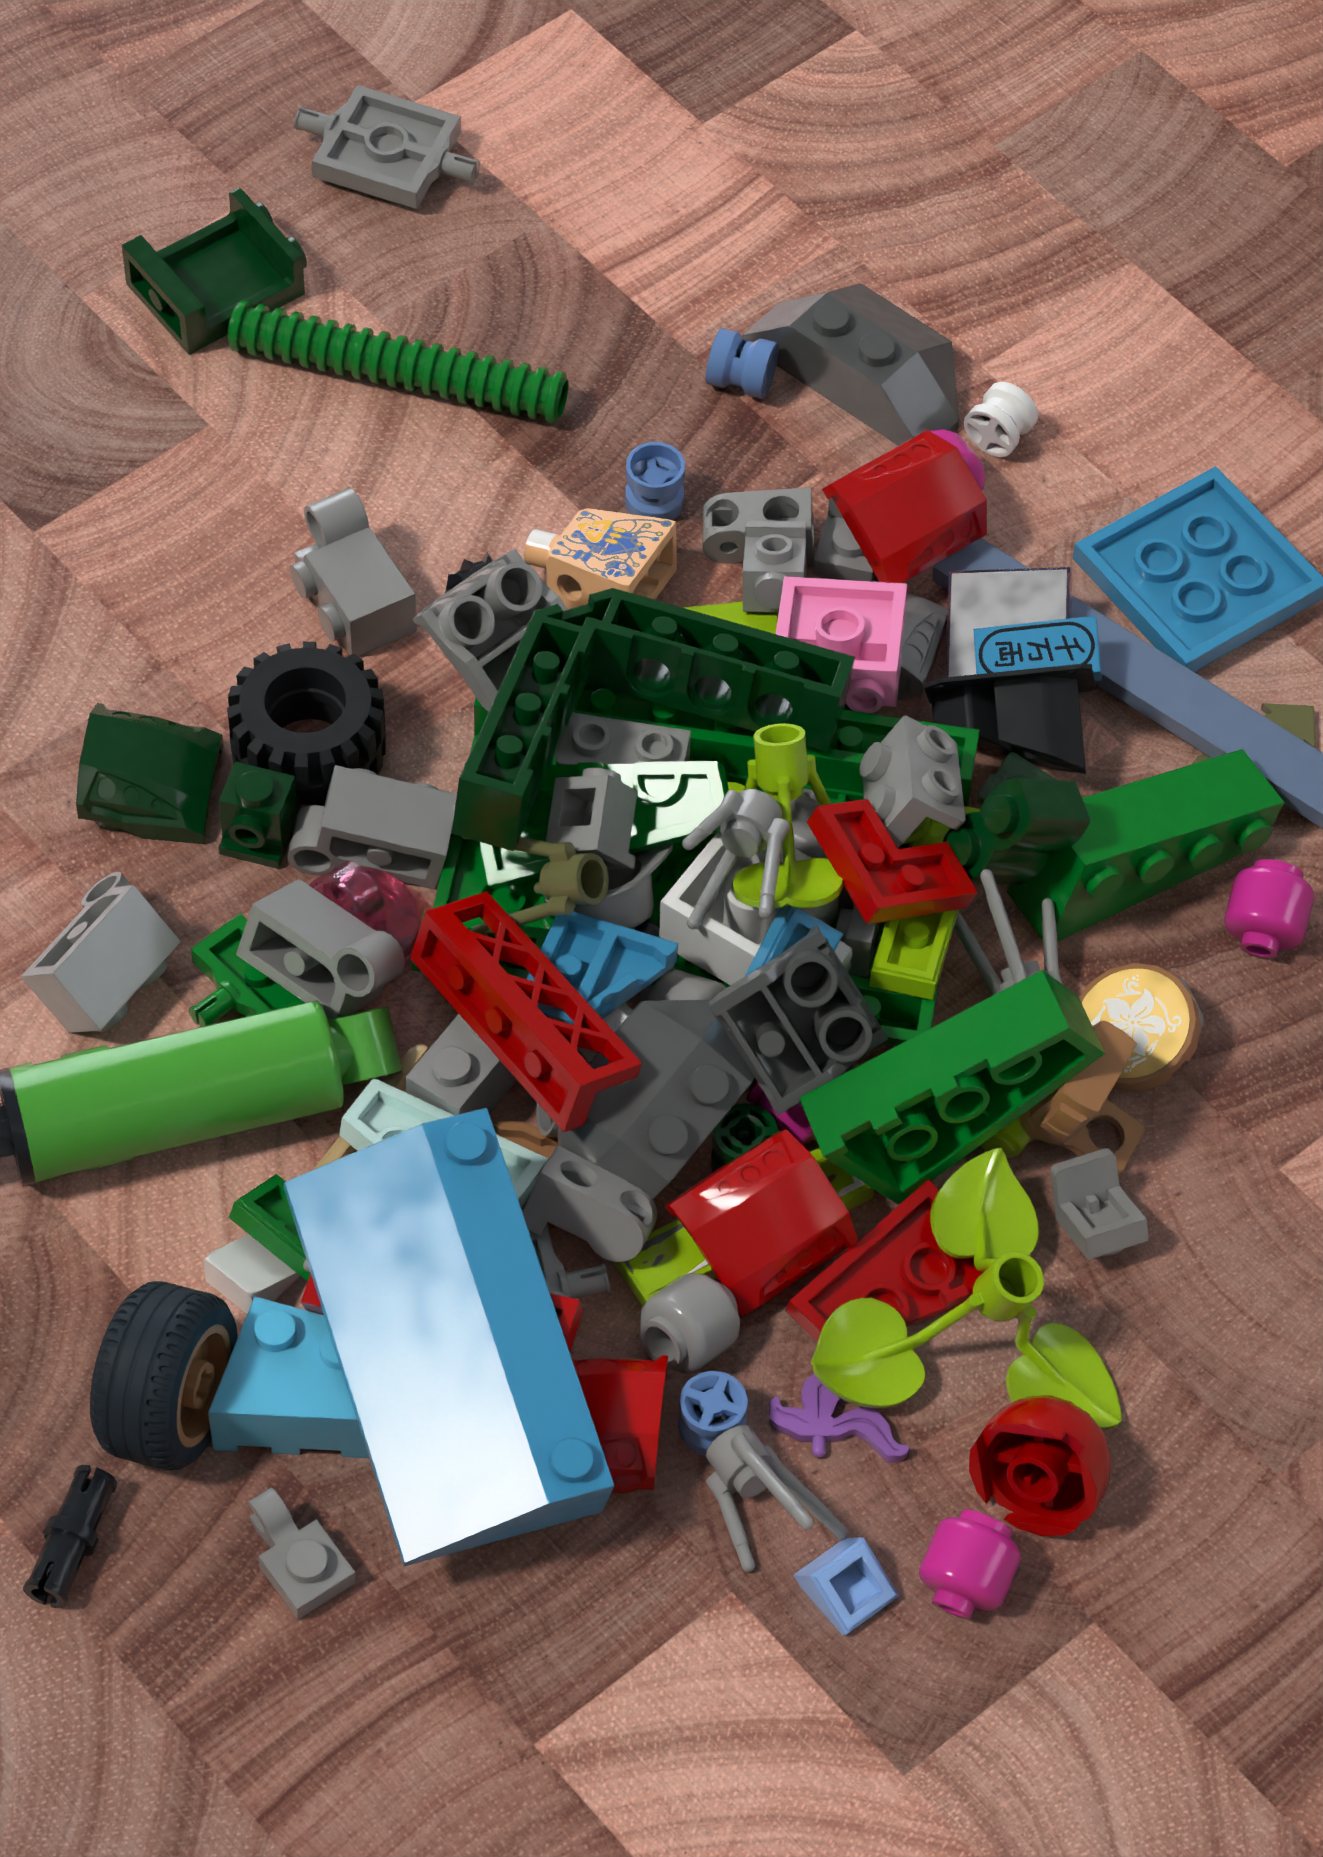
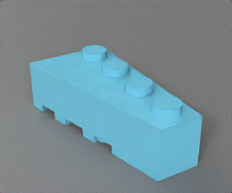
M254 1296L208 1412L213 1451L238 1452L239 1446L271 1447L272 1454L300 1455V1449L338 1450L341 1451L342 1457L368 1458L365 1443L324 1315Z

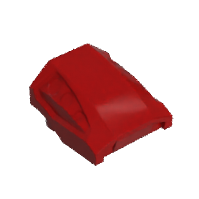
M928 429L822 489L827 499H833L879 582L904 583L987 535V499L959 449Z
M787 1129L778 1131L746 1153L717 1169L665 1205L671 1216H676L690 1234L720 1283L725 1285L734 1295L739 1317H743L758 1308L812 1269L859 1242L850 1213L813 1155Z
M661 1355L656 1361L607 1358L574 1360L579 1370L578 1379L614 1483L612 1491L630 1493L638 1489L654 1490L668 1356Z

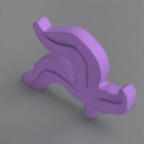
M815 1374L804 1381L801 1392L803 1410L796 1407H782L780 1405V1398L777 1396L770 1401V1425L777 1431L799 1442H812V1453L817 1458L825 1455L826 1442H839L849 1436H857L866 1441L886 1462H901L906 1460L909 1454L910 1447L897 1443L893 1439L889 1423L879 1412L871 1408L860 1407L833 1418L836 1408L842 1402H849L829 1391Z

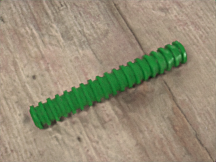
M241 300L236 305L228 327V342L231 350L235 352H241L243 348H247L249 355L258 356L261 352H264L265 357L270 360H275L278 356H282L283 362L288 364L294 363L297 359L300 365L305 368L311 367L314 363L317 364L319 371L326 372L332 367L337 375L344 376L349 371L352 372L353 378L358 380L363 379L367 375L370 381L376 384L381 383L385 379L389 387L396 388L402 383L405 389L411 392L420 387L423 394L429 396L438 391L442 399L448 400L452 395H455L458 402L464 404L473 399L476 406L482 408L487 403H491L495 411L501 412L505 407H508L511 414L517 416L522 411H526L530 419L536 420L540 415H544L546 421L552 424L556 423L562 416L567 401L569 380L567 379L566 372L557 371L555 375H550L548 368L539 367L537 371H532L531 365L528 363H521L519 367H514L513 360L504 359L502 363H497L495 356L486 355L484 359H479L478 353L474 351H469L465 356L461 355V350L457 347H451L449 351H444L442 344L434 343L430 348L426 347L425 340L416 339L412 344L409 343L408 337L403 335L397 336L394 340L389 332L382 331L377 336L374 335L373 329L368 327L362 328L359 332L356 326L350 323L345 324L341 328L338 321L332 319L323 324L319 316L313 315L306 320L303 313L297 311L293 312L291 316H288L283 308H275L273 312H270L268 305L258 304L256 308H253L252 303L248 300Z

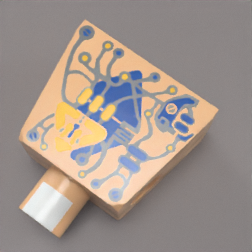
M586 508L580 510L561 535L534 529L527 539L524 559L526 564L547 569V586L561 598L568 610L588 604L590 594L610 588L656 600L677 570L676 521Z

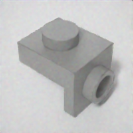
M1109 1148L1054 1164L1051 1167L1056 1220L1087 1260L1100 1256L1114 1255L1124 1248L1149 1241L1147 1219L1119 1186L1117 1158Z

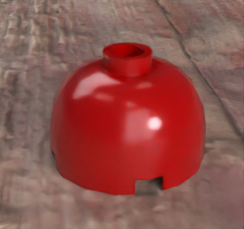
M1051 1395L1028 1396L1002 1407L989 1420L970 1449L969 1473L977 1494L986 1504L993 1497L1000 1506L1012 1511L1003 1520L1015 1528L1039 1536H1065L1076 1531L1082 1521L1089 1519L1101 1502L1110 1482L1112 1460L1104 1432L1089 1413L1071 1401Z

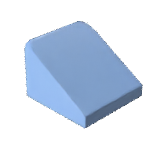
M864 1537L841 1540L794 1574L801 1589L841 1635H847L899 1597V1594Z

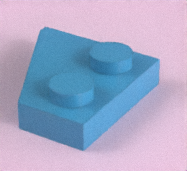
M573 911L571 915L556 916L540 950L597 1014L604 1019L674 967L678 956V943ZM529 973L527 979L533 981L534 977ZM538 1003L537 1007L547 1018L572 1024L573 1020L564 1010Z

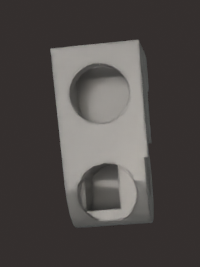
M811 487L724 493L710 498L704 504L702 549L709 559L724 564H734L743 561L746 520L807 521V567H813L814 516Z
M559 1145L556 1146L542 1169L522 1211L528 1230L541 1236L547 1224L551 1223L588 1241L595 1253L613 1262H624L636 1257L654 1228L658 1215L656 1204L650 1195L642 1189Z

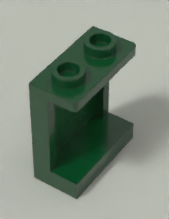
M240 187L229 192L230 212L227 216L157 252L142 235L122 244L127 286L188 355L228 335L232 312L241 300L250 301L253 308H256L258 304H266L270 312H272L275 308H280L305 295L303 269L307 266V260L300 244L291 236L286 238L274 225L268 209L259 201L254 203Z

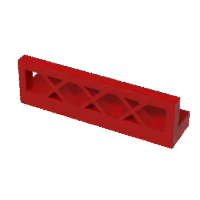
M487 891L425 911L410 959L563 1132L585 1125L596 1092L638 1077L642 1062ZM480 917L493 931L495 938L469 931L463 922ZM499 960L525 967L534 977L533 981L508 974L500 966ZM538 1003L564 1010L573 1020L572 1024L547 1018L537 1007ZM577 1047L602 1053L609 1060L610 1064L593 1069L578 1053Z

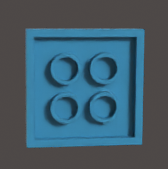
M1216 466L1074 544L1072 559L1155 648L1193 672L1198 671L1323 600V576Z

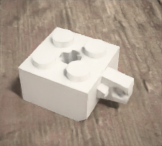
M720 831L716 833L661 900L660 938L678 943L679 956L731 986L744 978L779 908L772 909L771 916L763 919L759 916V908L740 902L735 897L733 890V879L739 871L752 864L765 862L766 847L764 851L752 857H738L700 926L694 930L688 927L687 921L726 851L722 843ZM781 849L780 862H783V850H782V849ZM795 849L796 861L812 859ZM839 896L832 902L820 907L799 909L830 926L837 918ZM840 941L835 953L848 972L852 964L850 963L852 948Z

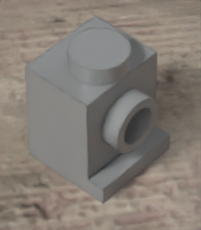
M746 520L742 571L743 612H779L784 576L806 578L807 521Z
M602 768L584 769L582 776L555 778L546 842H571L576 854H598L603 859L607 870L634 869L635 856L628 852L638 791L622 783L619 773Z

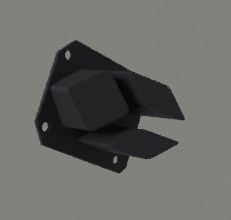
M1073 664L945 677L923 684L928 701L932 704L933 723L980 730L977 744L979 747L1003 750L1005 756L1050 769L1086 774L1079 693L1096 690L1092 664Z

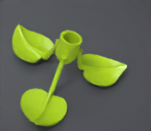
M786 723L762 727L754 733L755 759L747 762L748 779L746 786L735 782H727L728 788L739 793L745 789L757 790L759 786L765 793L779 801L782 819L790 823V829L782 842L783 862L779 863L772 909L783 908L788 905L799 908H813L826 905L840 895L843 889V878L837 875L829 859L812 858L796 861L791 800L799 798L803 794V787L809 783L819 806L832 803L816 771L815 756L807 755L805 730L800 726ZM926 817L903 844L922 837L929 830L933 819ZM765 862L747 866L734 877L733 890L735 897L740 902L759 908Z
M1002 1148L987 1151L971 1159L956 1170L938 1191L930 1212L932 1233L938 1246L944 1253L960 1259L974 1257L975 1268L978 1271H984L974 1283L973 1294L966 1301L910 1337H907V1327L904 1319L892 1306L873 1298L851 1300L836 1309L824 1323L811 1359L815 1376L837 1397L849 1403L867 1408L882 1409L894 1407L912 1397L924 1383L925 1368L913 1350L914 1348L925 1344L975 1310H979L983 1316L998 1322L1010 1321L1016 1317L1018 1324L1015 1345L1023 1355L1012 1362L1007 1370L1006 1387L1011 1403L1028 1396L1051 1395L1071 1401L1089 1413L1102 1430L1114 1428L1122 1421L1120 1403L1113 1381L1102 1359L1085 1337L1069 1326L1052 1322L1041 1326L1033 1335L1031 1342L1029 1340L1031 1320L1037 1316V1310L1031 1303L1041 1294L1044 1286L1043 1272L1038 1263L1029 1256L1038 1241V1219L1029 1196L1013 1174Z

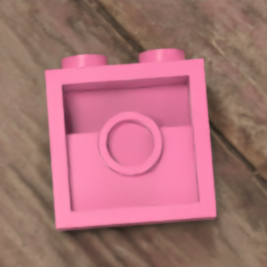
M784 576L776 634L855 657L845 702L851 710L874 713L882 706H897L902 664V640L907 606V584Z

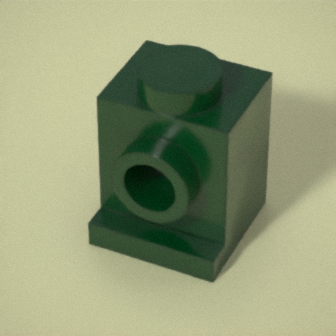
M235 761L219 799L222 839L218 847L219 854L279 869L291 840L296 814L298 813L295 776Z

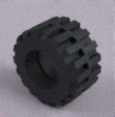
M303 641V648L291 649L290 643L276 646L277 654L270 656L263 652L253 658L254 669L243 667L236 676L237 686H231L227 714L233 765L236 761L293 775L296 781L298 809L300 804L325 806L335 765L349 769H367L377 775L379 774L383 766L382 756L386 755L383 691L378 687V678L373 670H364V661L354 653L346 658L343 657L341 647L329 644L326 650L319 649L316 642ZM306 719L321 720L332 724L325 729L311 733H297L283 728L290 723Z

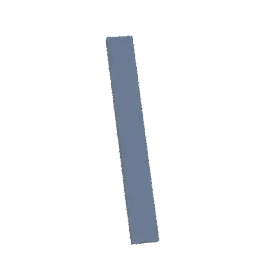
M980 538L933 566L932 580L951 592L952 573L1033 570ZM1067 592L1066 619L1096 616L1102 680L1095 681L1096 685L1211 758L1243 749L1285 802L1284 804L1323 829L1322 752Z

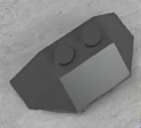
M862 283L779 302L742 335L744 340L755 342L760 338L778 342L779 355L777 366L898 446L927 429L929 431L945 429L954 432L959 428L960 419L952 341Z
M710 1000L641 1001L615 1031L616 1035L642 1062L638 1077L596 1092L585 1125L567 1132H563L558 1127V1145L639 1187L649 1194L653 1200L672 1181L755 1078L726 1031L709 1009L707 1003ZM598 1052L588 1064L593 1069L610 1064V1062L602 1053Z

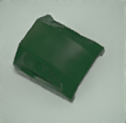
M97 703L89 714L79 762L76 797L78 819L95 821L97 825L106 830H125L142 839L205 844L208 806L219 753L222 754L223 735L205 727L186 726L159 717L109 710L104 704Z

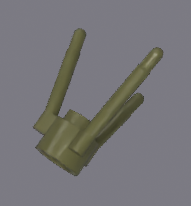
M520 836L515 850L549 857L550 862L543 866L539 882L534 885L535 893L543 894L549 901L508 914L518 926L551 916L571 915L575 906L596 905L602 902L608 890L609 876L607 867L598 854H576L571 842L549 843ZM485 923L477 924L471 928L472 932L482 935L493 933Z

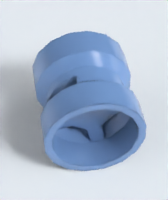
M720 328L710 351L706 369V384L723 389L730 385L742 387L745 395L764 399L775 374L779 355V343L763 338L751 342L744 340L737 331Z
M648 442L637 446L630 452L626 459L627 485L625 487V507L629 514L674 520L680 515L684 508L683 483L685 481V460L681 452L675 447L663 442Z

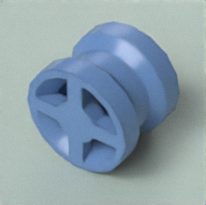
M707 1371L689 1379L682 1388L679 1401L680 1415L678 1428L681 1439L689 1449L706 1456L708 1447L719 1435L735 1426L746 1425L748 1399L745 1388L738 1379L725 1372ZM721 1416V1421L711 1424L714 1418Z

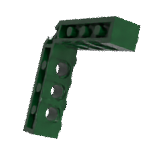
M615 588L590 594L588 604L563 611L559 604L535 610L459 777L452 834L514 852L586 683L752 731H757L762 727L772 724H794L805 730L806 746L829 752L844 711L855 657Z

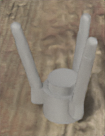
M745 789L739 793L735 790H728L720 806L684 838L682 842L683 847L691 850L721 825V839L726 848L687 921L690 929L694 930L700 926L738 857H752L764 851L766 847L758 913L763 919L771 916L782 842L790 829V823L782 819L780 805L767 793L756 789Z
M984 869L980 877L1009 965L1008 968L1001 971L1003 983L1000 981L976 937L960 913L957 915L954 928L993 996L1040 971V967L1036 960L1022 961L994 875L991 870ZM1046 898L1042 901L1044 971L1063 984L1059 973L1055 906L1052 899Z
M738 1425L728 1429L719 1435L708 1447L706 1458L715 1472L706 1479L705 1483L718 1500L731 1541L737 1552L741 1567L745 1572H752L755 1568V1562L732 1496L734 1492H738L742 1498H750L767 1488L804 1530H811L814 1526V1520L803 1506L838 1539L844 1540L848 1537V1529L782 1464L770 1446L763 1445L751 1426Z

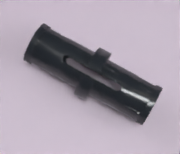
M79 1465L76 1467L74 1478L58 1514L49 1517L43 1528L42 1534H45L44 1538L46 1541L29 1579L23 1586L25 1594L40 1604L45 1605L50 1593L53 1595L50 1601L51 1607L62 1608L65 1606L68 1600L67 1595L84 1556L92 1555L99 1542L95 1531L112 1493L116 1490L117 1481L111 1474L98 1467L95 1469L92 1480L88 1478L91 1472L90 1465Z

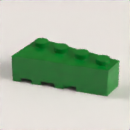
M1243 749L1082 798L1090 817V823L1082 837L1067 850L1051 853L1046 865L1037 876L1024 884L1009 885L1007 893L1042 941V901L1046 898L1052 899L1055 906L1058 942L1242 853L1258 849L1271 837L1273 832L1272 826L1285 802Z
M1040 970L802 1095L799 1099L823 1157L899 1205L928 1179L932 1181L1102 1057L1105 1052L1078 995L1044 970Z

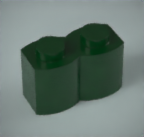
M1014 778L1004 781L994 788L984 801L980 812L966 814L965 822L957 830L950 828L943 842L949 843L973 884H983L980 874L984 869H989L992 871L997 885H1020L1030 881L1040 873L1051 853L1062 852L1073 846L1085 833L1090 823V817L1076 781Z

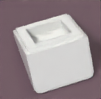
M249 1234L211 1252L203 1260L206 1282L246 1314H248L254 1296L275 1301L300 1277L299 1274Z

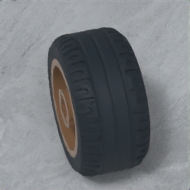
M151 1281L130 1293L121 1303L103 1337L94 1367L90 1391L91 1424L103 1450L114 1457L162 1470L182 1469L195 1461L205 1451L212 1440L208 1412L238 1339L235 1319L223 1299L211 1293L176 1284Z

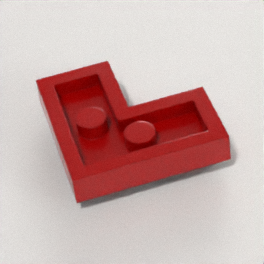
M868 799L817 806L807 821L808 826L837 875L843 878V885L866 924L967 908L978 893L948 842L898 849Z

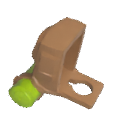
M1105 1020L1093 1025V1028L1105 1054L980 1146L986 1151L1002 1148L1006 1157L1012 1158L1019 1155L1028 1142L1038 1140L1069 1149L1082 1156L1101 1150L1093 1144L1089 1137V1129L1085 1126L1090 1121L1105 1119L1111 1122L1120 1133V1146L1117 1150L1113 1151L1117 1158L1118 1175H1120L1143 1136L1145 1127L1142 1123L1110 1102L1107 1097L1137 1043L1123 1030Z

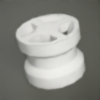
M997 382L983 395V404L975 405L965 416L964 428L968 437L980 450L991 456L1005 457L1019 444L1020 435L1027 434L1038 422L1039 414L1031 397L1021 388L1012 383Z

